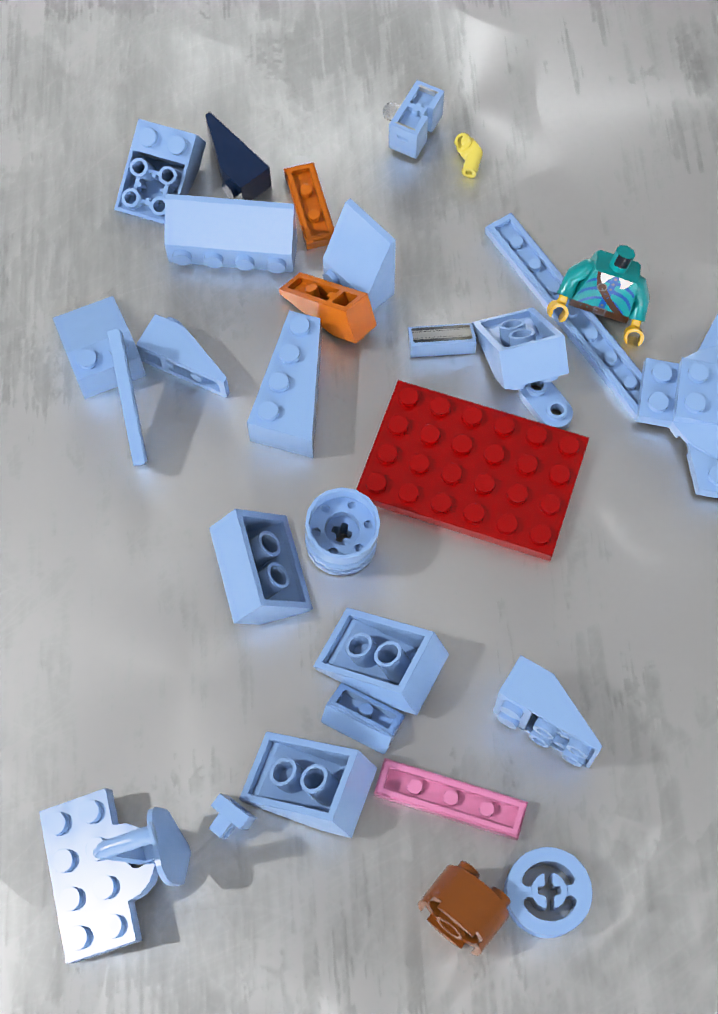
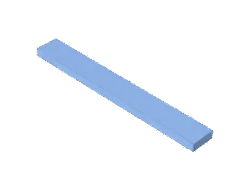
M510 213L486 226L485 234L547 310V305L551 301L558 299L557 291L564 276L515 216ZM568 299L566 303L569 311L568 318L564 322H559L558 318L562 312L561 307L554 309L552 318L633 419L636 420L642 372L594 313L568 305Z

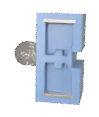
M416 80L401 105L389 102L384 106L383 115L387 120L391 121L389 123V148L415 159L427 142L428 132H433L443 115V90Z

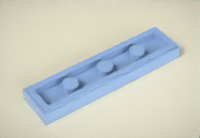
M120 329L107 330L133 466L146 465L148 460L123 333Z

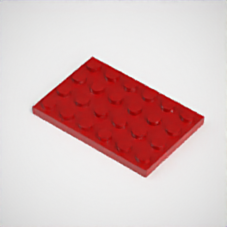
M398 380L356 490L368 496L377 507L551 561L589 437Z

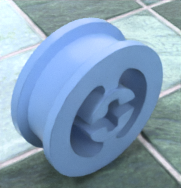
M542 847L525 853L515 862L504 884V893L511 901L507 907L511 919L519 928L532 936L556 938L565 935L585 919L591 907L592 884L585 867L573 855L558 848ZM548 865L561 870L570 880V885L565 884L564 880L557 874L552 873L548 877L549 889L552 891L556 890L557 893L550 900V910H556L563 904L565 899H569L572 902V908L565 918L557 921H544L536 918L528 911L524 905L525 900L530 901L532 906L538 911L543 912L547 909L546 897L538 894V891L545 885V876L541 874L530 886H525L522 878L528 870L536 866Z

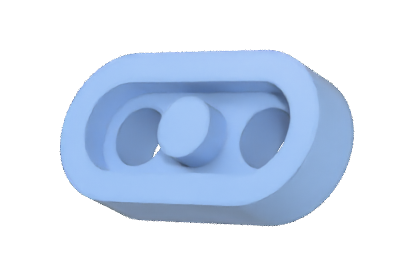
M537 381L527 384L523 389H519L521 402L537 422L562 430H566L570 426L573 409L552 382ZM537 385L540 386L542 389L534 390L531 386ZM557 409L562 414L554 415L551 410Z

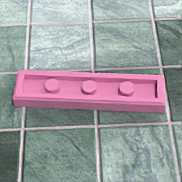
M384 758L374 791V796L513 840H518L528 804L526 801Z

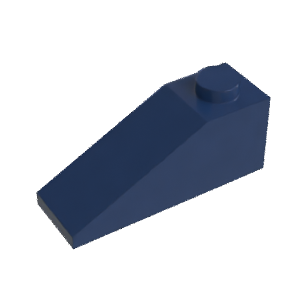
M208 112L205 115L208 135L221 176L223 191L230 199L254 200L272 186L270 167L211 112Z

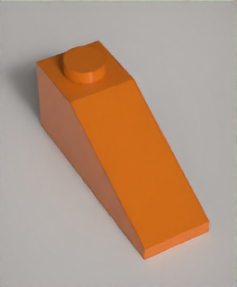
M301 272L278 289L281 296L304 314L321 318V327L332 336L356 344L377 326L367 293Z

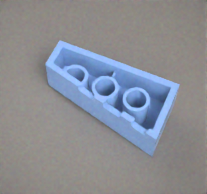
M289 310L247 421L251 442L310 458L314 457L322 345L321 318Z

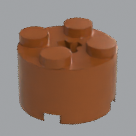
M461 861L458 866L448 865L418 902V907L420 911L425 906L431 913L427 921L443 937L460 949L465 943L474 947L470 954L479 956L508 919L509 912L507 907L511 901L500 889L496 887L490 889L484 882L478 879L480 875L472 865Z

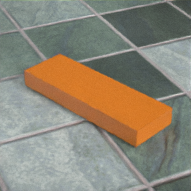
M314 162L284 169V176L292 202L295 204V212L306 249L309 250L328 245L334 232V226Z

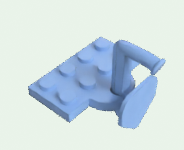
M107 788L40 811L66 963H76L142 941L135 901L148 894L157 882L158 876L166 885H183L191 856L190 847L170 812L160 807L149 809L147 812V826L145 827L128 823L119 824L113 792ZM136 864H137V865L143 864V866L140 867V868H138V867L136 866Z

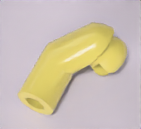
M460 133L456 136L454 144L457 147L458 153L465 160L462 174L467 178H474L477 174L483 152L472 137L467 133Z

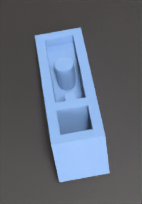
M155 314L136 344L142 362L227 398L230 393L227 377L189 331L178 320L172 317L164 318Z

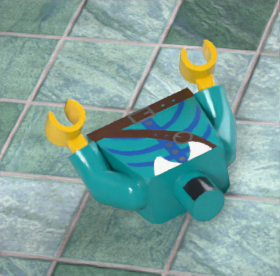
M626 245L618 246L614 254L598 250L590 259H584L570 267L557 291L558 299L551 301L547 305L549 317L552 316L555 308L561 307L562 312L558 320L559 322H564L569 315L566 307L569 299L568 305L625 324L628 322V319H631V325L625 328L623 332L624 341L627 344L628 335L631 332H637L640 334L637 345L640 346L644 340L640 326L641 322H645L650 295L647 281L640 275L641 265L633 261L635 257L634 250Z

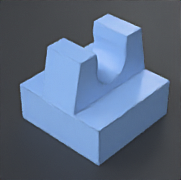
M220 793L211 805L219 814L209 829L220 838H228L236 827L248 830L257 817L229 795Z

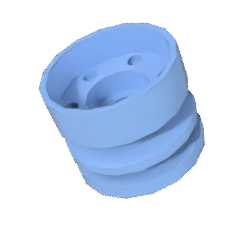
M343 487L327 490L315 498L307 511L305 544L308 556L316 567L328 574L345 576L359 572L370 563L375 555L380 527L378 510L370 498L355 489ZM341 533L347 535V538H344L342 542L336 541V538H339Z

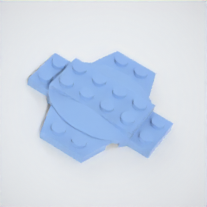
M718 314L699 350L686 358L682 357L679 364L652 358L645 359L636 422L667 427L676 438L680 436L686 442L688 448L686 456L696 495L717 499Z

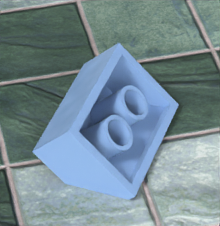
M234 509L209 528L234 623L262 625L306 613L313 609L286 515Z

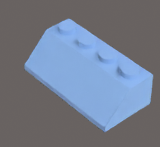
M166 194L164 245L170 263L182 266L194 264L206 265L211 268L231 267L244 271L255 269L267 270L273 273H293L298 243L295 204Z

